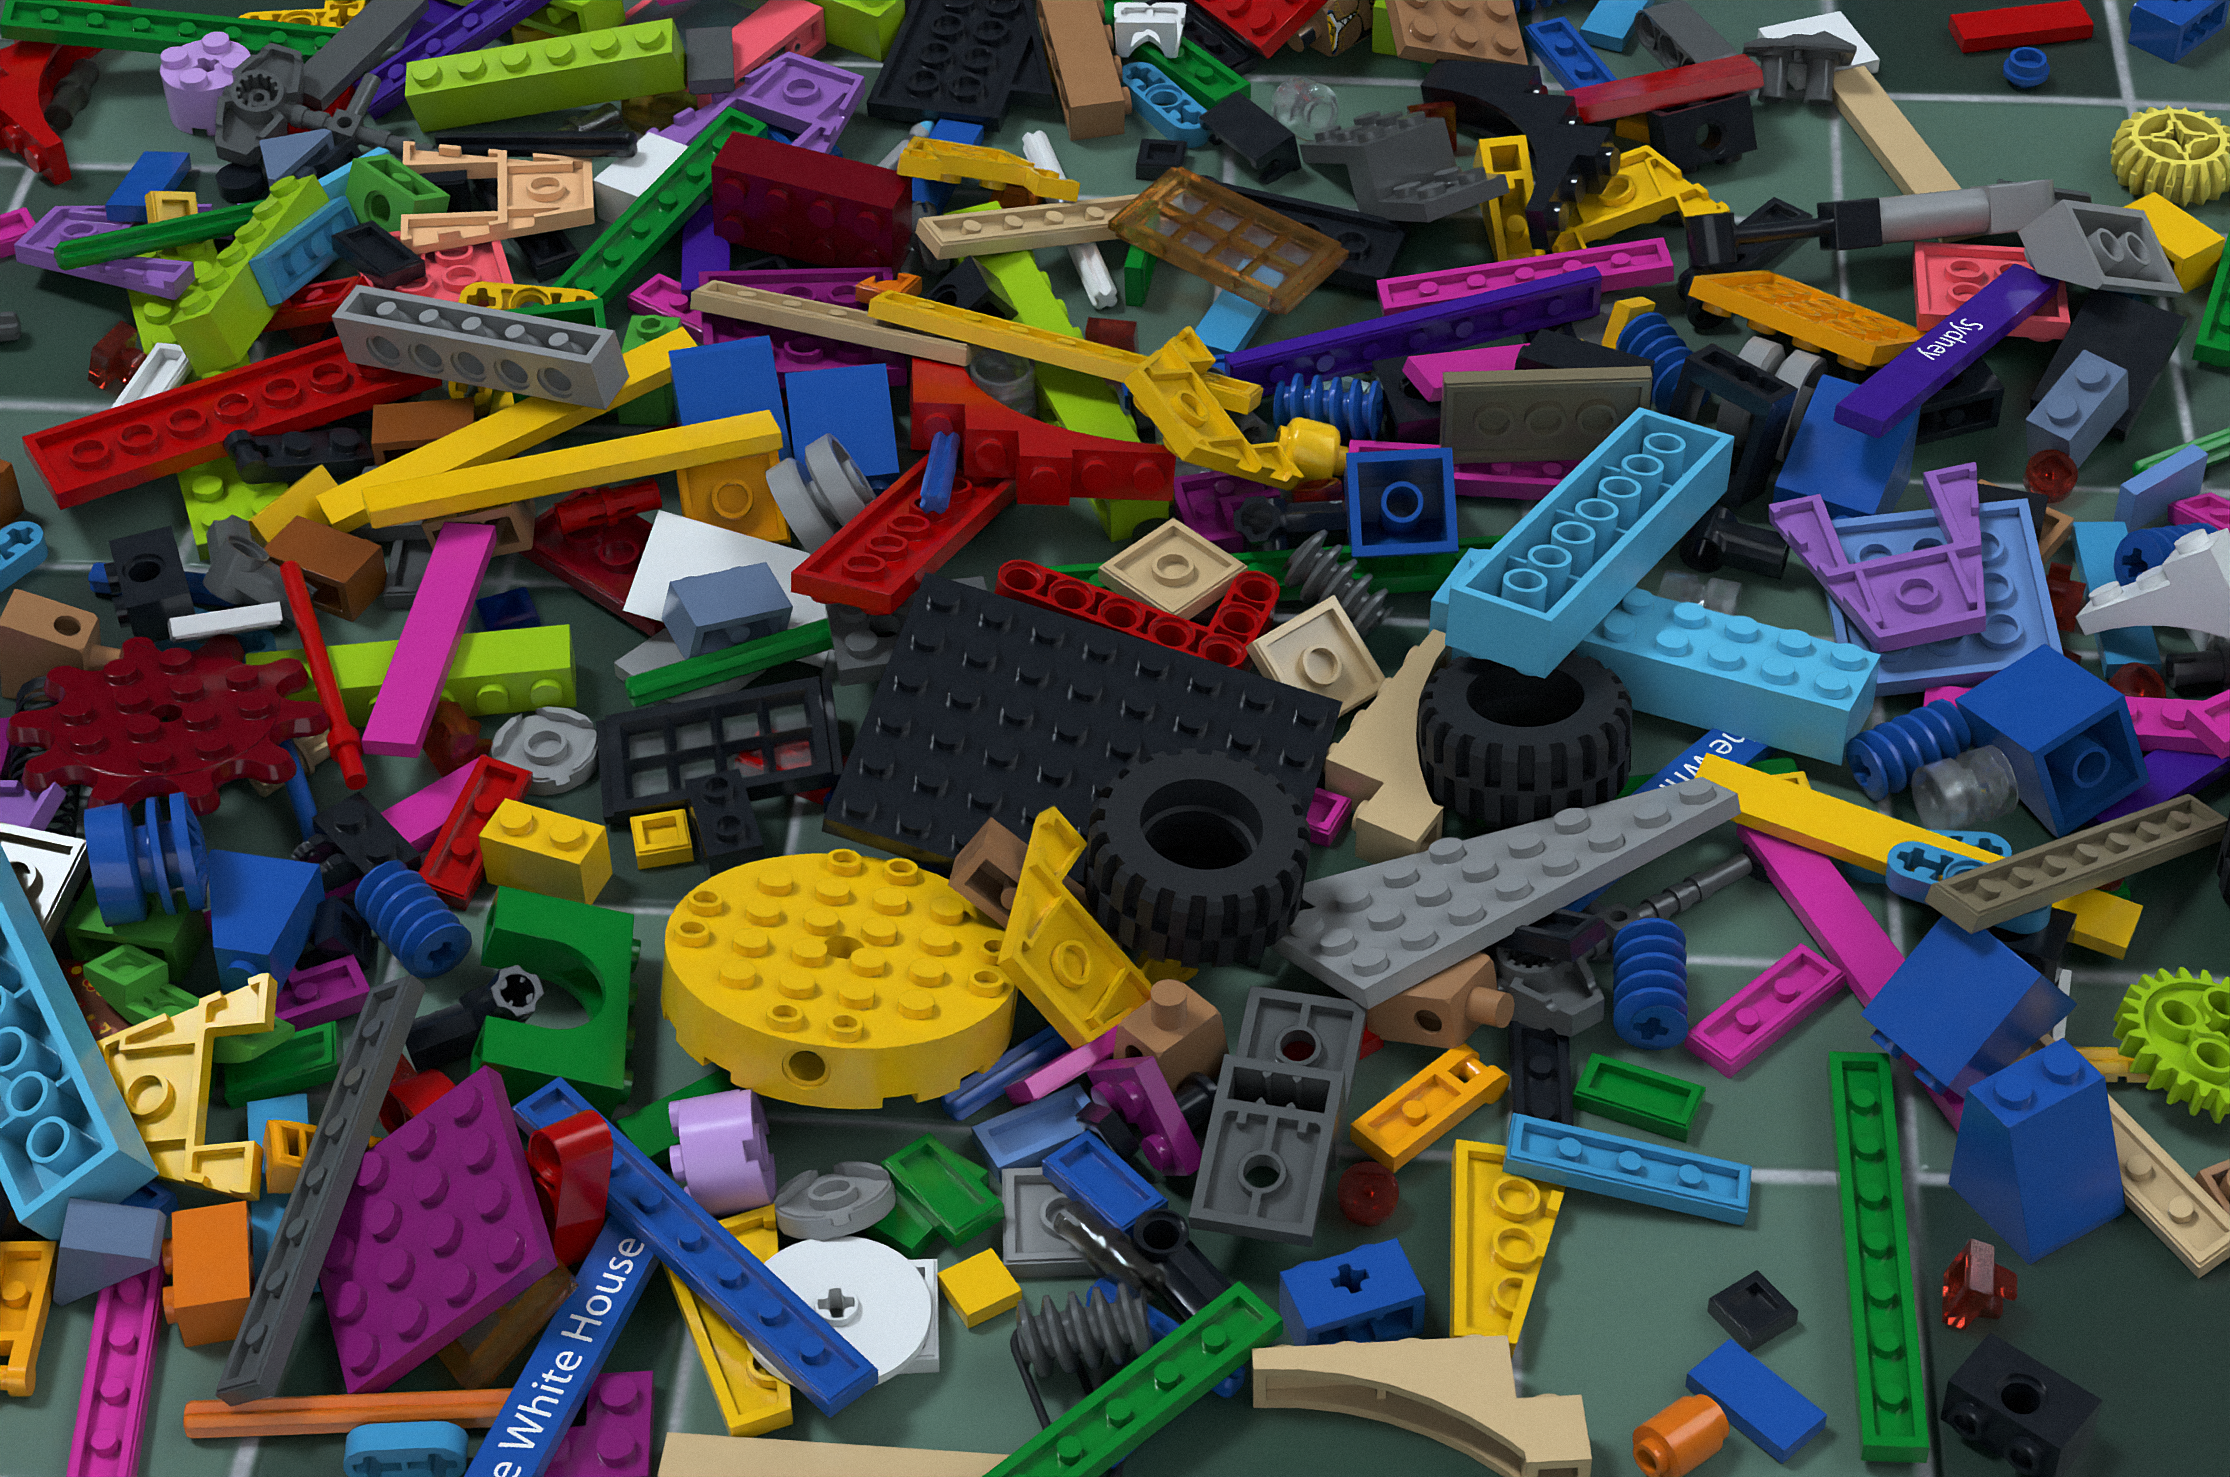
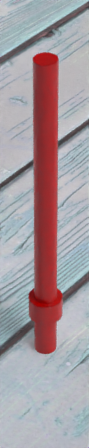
M293 560L286 561L280 566L279 571L320 703L329 716L330 726L326 742L333 761L340 765L347 788L359 790L365 787L368 782L361 759L364 751L360 734L355 727L350 725L300 564Z

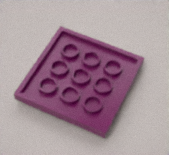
M892 267L698 271L699 287L712 280L867 312L869 304L855 300V285L872 276H876L875 282L893 280ZM701 311L703 345L766 335L770 336L780 392H786L785 373L886 363L889 388L891 386H907V366L904 353Z
M484 1065L363 1155L319 1273L348 1394L381 1393L558 1266L502 1076L487 1065Z

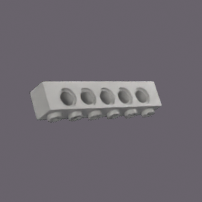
M356 285L331 316L348 361L351 363L603 410L607 409L629 378L615 330Z

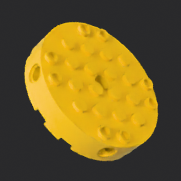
M835 849L829 853L779 856L728 869L709 878L690 891L675 907L665 930L661 1007L664 1020H670L676 1029V1042L702 1066L714 1062L718 1066L730 1071L731 1083L745 1089H752V1092L801 1105L835 1109L882 1108L883 1098L912 1094L916 1103L960 1089L961 1078L974 1071L981 1074L986 1073L999 1061L1006 1051L1013 1034L1018 987L997 965L1006 929L948 885L949 879L918 868L916 863L908 859L893 858L886 860L860 856L859 853L850 849Z

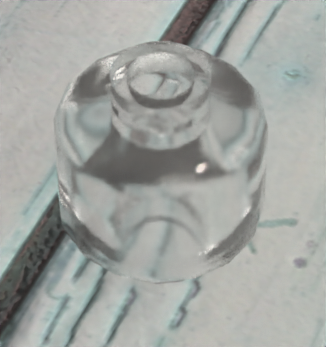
M1303 76L1291 77L1281 83L1274 92L1271 101V116L1295 133L1297 139L1307 142L1315 139V131L1335 125L1338 117L1339 103L1335 93L1327 85Z

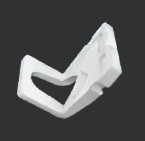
M1117 2L1114 4L1116 55H1119L1120 58H1129V55L1135 48L1144 42L1150 41L1163 51L1165 58H1177L1183 36V27L1185 26L1186 4L1154 3L1151 6L1145 2Z

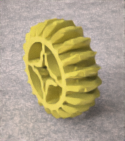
M2166 105L2164 110L2148 107L2145 113L2133 112L2130 119L2122 121L2120 128L2116 132V137L2112 140L2110 151L2112 154L2111 165L2112 173L2118 176V184L2129 186L2130 194H2143L2147 196L2156 192L2171 203H2178L2185 208L2189 202L2203 206L2207 199L2212 201L2219 200L2221 193L2230 191V127L2222 126L2221 118H2208L2203 110L2195 113L2188 111L2186 106L2182 110H2177Z

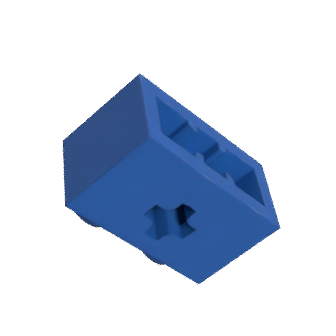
M2138 0L2129 15L2131 29L2128 43L2174 64L2225 27L2230 0Z
M1395 1238L1378 1244L1361 1245L1347 1253L1319 1261H1306L1292 1269L1281 1271L1279 1276V1312L1295 1346L1328 1345L1342 1341H1354L1357 1343L1399 1341L1423 1333L1425 1292L1398 1239Z

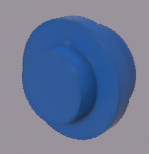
M2020 47L2014 49L2010 53V57L2005 60L2003 75L2018 87L2031 88L2048 79L2050 67L2046 62L2047 57L2042 51L2032 47Z

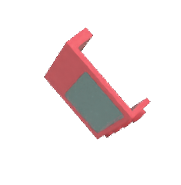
M642 0L625 12L626 21L618 26L673 18L686 54V29L731 26L735 89L745 84V76L788 51L811 58L827 45L824 9L805 0H688L662 7L655 0ZM687 74V89H684L683 91L689 93L688 74ZM712 94L695 95L697 96L698 110L712 103Z

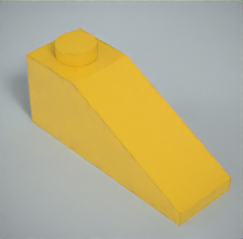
M1526 135L1479 139L1473 161V169L1484 167L1486 173L1505 174L1510 193L1479 204L1495 262L1545 255V250L1532 249L1525 215V208L1534 189Z

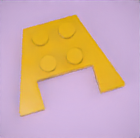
M913 136L907 148L905 147L903 153H900L896 172L898 175L960 184L962 177L978 179V185L981 187L1005 191L1007 183L1021 185L1036 196L1077 202L1080 188L1078 181L1059 179V173L1048 169L1035 168V163L1002 149Z
M1644 145L1620 154L1619 171L1616 176L1611 177L1602 195L1585 193L1583 201L1576 205L1569 217L1566 230L1560 232L1553 244L1552 252L1554 254L1587 249L1585 243L1596 239H1608L1619 231L1641 223H1653L1662 216L1675 211H1679L1685 223L1686 216L1730 212V209L1722 201L1719 203L1709 198L1707 189L1699 183L1692 185L1683 178L1682 172L1678 167L1650 146Z
M1186 326L1176 337L1171 338L1160 350L1150 355L1123 380L1134 396L1133 402L1142 414L1151 418L1163 434V442L1167 449L1182 461L1287 491L1292 490L1304 478V475L1288 457L1279 442L1250 444L1198 376V374H1204L1217 360L1191 326Z
M1052 806L1039 813L1035 819L997 965L1074 1050L1118 1025L1126 1016L1151 999V988L1155 983L1165 979L1185 982L1194 977L1199 969L1180 967L1181 961L1166 958L1165 963L1149 959L1147 956L1148 951L1146 950L1141 953L1135 964H1133L1063 885L1062 880L1087 846V842L1055 806Z
M262 973L248 978L249 985L226 995L219 990L199 999V1006L175 1016L169 1017L166 1013H163L96 1041L159 1172V1175L155 1178L247 1201H259L264 1149L255 1141L204 1145L214 1039L223 1036L274 1032L278 982L269 973Z

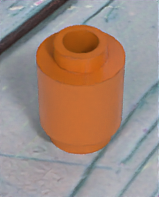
M1697 1394L1694 1397L1683 1396L1634 1430L1633 1456L1636 1464L1648 1477H1684L1721 1450L1723 1440L1728 1437L1730 1430L1727 1417L1721 1407L1706 1395Z

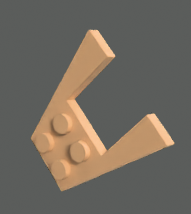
M403 141V164L417 174L467 170L468 179L498 178V211L401 214V243L415 254L595 224L592 158L533 153V161L507 159V150L489 149L488 157L462 154L461 146L440 144L439 152L416 150L415 142Z

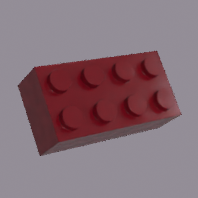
M732 131L711 164L714 235L721 236L732 244L776 255L779 254L784 257L828 268L892 267L894 280L912 249L910 243L912 233V177L898 175L896 170Z

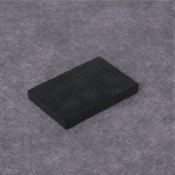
M2092 288L2030 399V409H2035L2083 350H2087L2128 370L2129 408L2106 434L2126 441L2187 328V317L2105 290Z

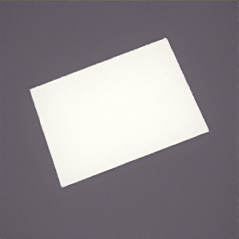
M661 510L657 513L623 609L626 612L663 622L661 617L670 581L680 580L688 576H699L729 570L737 566L743 567L767 562L793 605L787 629L826 618L825 604L813 601L811 596L791 592V572L810 556L809 553ZM828 651L798 659L797 661L824 668Z

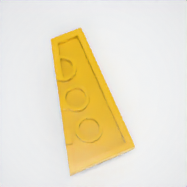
M1456 1139L1451 1156L1449 1338H1462L1473 1334L1483 1336L1508 1335L1512 1359L1566 1186L1502 1172L1506 1149L1504 1145Z
M775 1205L763 1206L718 1221L763 1264L779 1252ZM662 1262L729 1436L752 1438L794 1424L790 1384L768 1372L755 1359L746 1344V1340Z

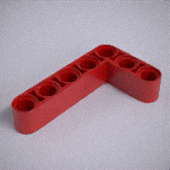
M1011 560L999 567L994 593L1249 672L1254 662L1245 647L1270 632L1280 594V586L1272 576L1263 572L1245 571L1240 573L1231 584L1208 627L1026 560Z
M429 1069L389 1085L378 1115L383 1128L390 1135L456 1087V1085L437 1069ZM586 1109L536 1130L530 1136L528 1153L524 1150L558 1265L542 1278L585 1260L603 1229L614 1149L611 1131L607 1123L594 1110Z

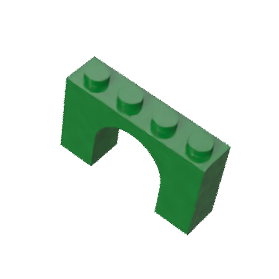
M499 885L484 924L480 965L499 970L519 965L525 972L535 974L538 978L561 986L580 1002L588 1015L589 1022L575 1028L551 1029L486 1015L472 1051L470 1076L484 1065L500 1073L511 1107L556 1078L561 1077L610 1122L617 1104H627L633 1083V1071L625 1069V1060L628 1061L631 1056L636 1036V1027L627 1024L628 1016L632 1015L638 996V982L630 981V975L635 972L641 950V940L633 938L634 914Z

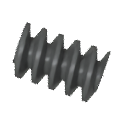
M1323 529L1312 535L1297 548L1285 562L1280 572L1289 569L1285 577V585L1288 588L1293 589L1304 584L1300 592V600L1303 603H1309L1320 598L1317 603L1319 604L1335 595L1359 636L1364 641L1393 611L1394 606L1388 609L1382 606L1389 591L1384 588L1370 595L1367 590L1374 576L1369 573L1355 580L1352 575L1358 561L1354 558L1339 565L1337 560L1343 546L1338 544L1325 551L1322 545L1328 532Z
M1118 1283L1115 1302L1108 1303L1100 1287H1093L1089 1307L1082 1306L1075 1291H1068L1065 1310L1059 1312L1050 1295H1044L1040 1315L1033 1316L1025 1299L1018 1300L1016 1309L1017 1336L1023 1365L1027 1374L1032 1362L1040 1377L1049 1378L1053 1374L1056 1358L1067 1374H1073L1078 1369L1081 1353L1088 1366L1092 1370H1097L1103 1365L1105 1349L1108 1350L1115 1364L1118 1366L1125 1365L1128 1361L1130 1345L1134 1347L1139 1357L1153 1347L1150 1316L1143 1288H1141L1140 1298L1133 1299L1125 1283Z

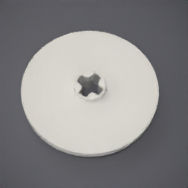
M841 1236L823 1240L808 1239L781 1250L764 1263L766 1267L878 1369V1384L876 1385L891 1379L903 1371L922 1350L931 1325L929 1290L916 1267L894 1249L879 1242L855 1236ZM842 1308L844 1317L831 1318L830 1309ZM746 1341L755 1359L768 1372L778 1379L793 1385Z

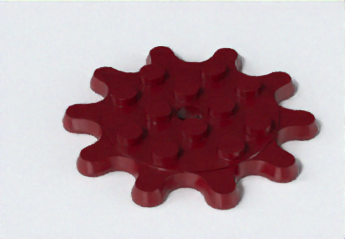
M230 634L215 635L198 650L192 652L185 648H170L162 652L157 649L151 639L147 637H133L122 644L119 659L108 662L101 671L81 670L72 666H59L51 669L47 673L43 689L46 697L59 703L47 709L22 711L14 714L9 719L6 738L11 745L17 747H41L48 750L30 759L25 765L22 785L30 792L42 793L54 782L60 787L82 784L92 788L87 804L88 809L125 803L129 811L134 804L148 797L169 798V794L186 792L190 807L195 816H204L213 813L221 805L218 789L224 783L237 778L255 779L266 784H280L291 780L297 772L296 763L290 753L278 745L291 738L312 737L324 733L330 726L329 716L318 702L285 699L290 694L304 689L309 684V674L301 661L297 659L284 658L264 665L243 664L242 662L245 658L244 649L238 639ZM167 716L168 722L163 723L162 717Z

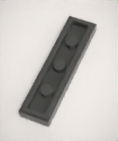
M372 0L304 64L303 103L323 112L429 10L428 0Z

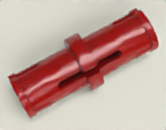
M654 477L611 489L608 485L597 487L596 493L553 503L554 515L561 535L606 523L607 527L618 525L619 519L662 509L661 495Z

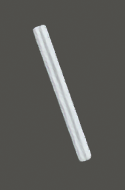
M1040 130L1034 134L1027 132L1022 138L1024 142L1023 151L1027 160L1035 163V168L1052 170L1059 173V179L1067 180L1046 134ZM1044 197L1047 204L1070 202ZM1096 243L1066 245L1092 305L1100 310L1105 306L1111 308L1117 303L1115 296L1117 289Z

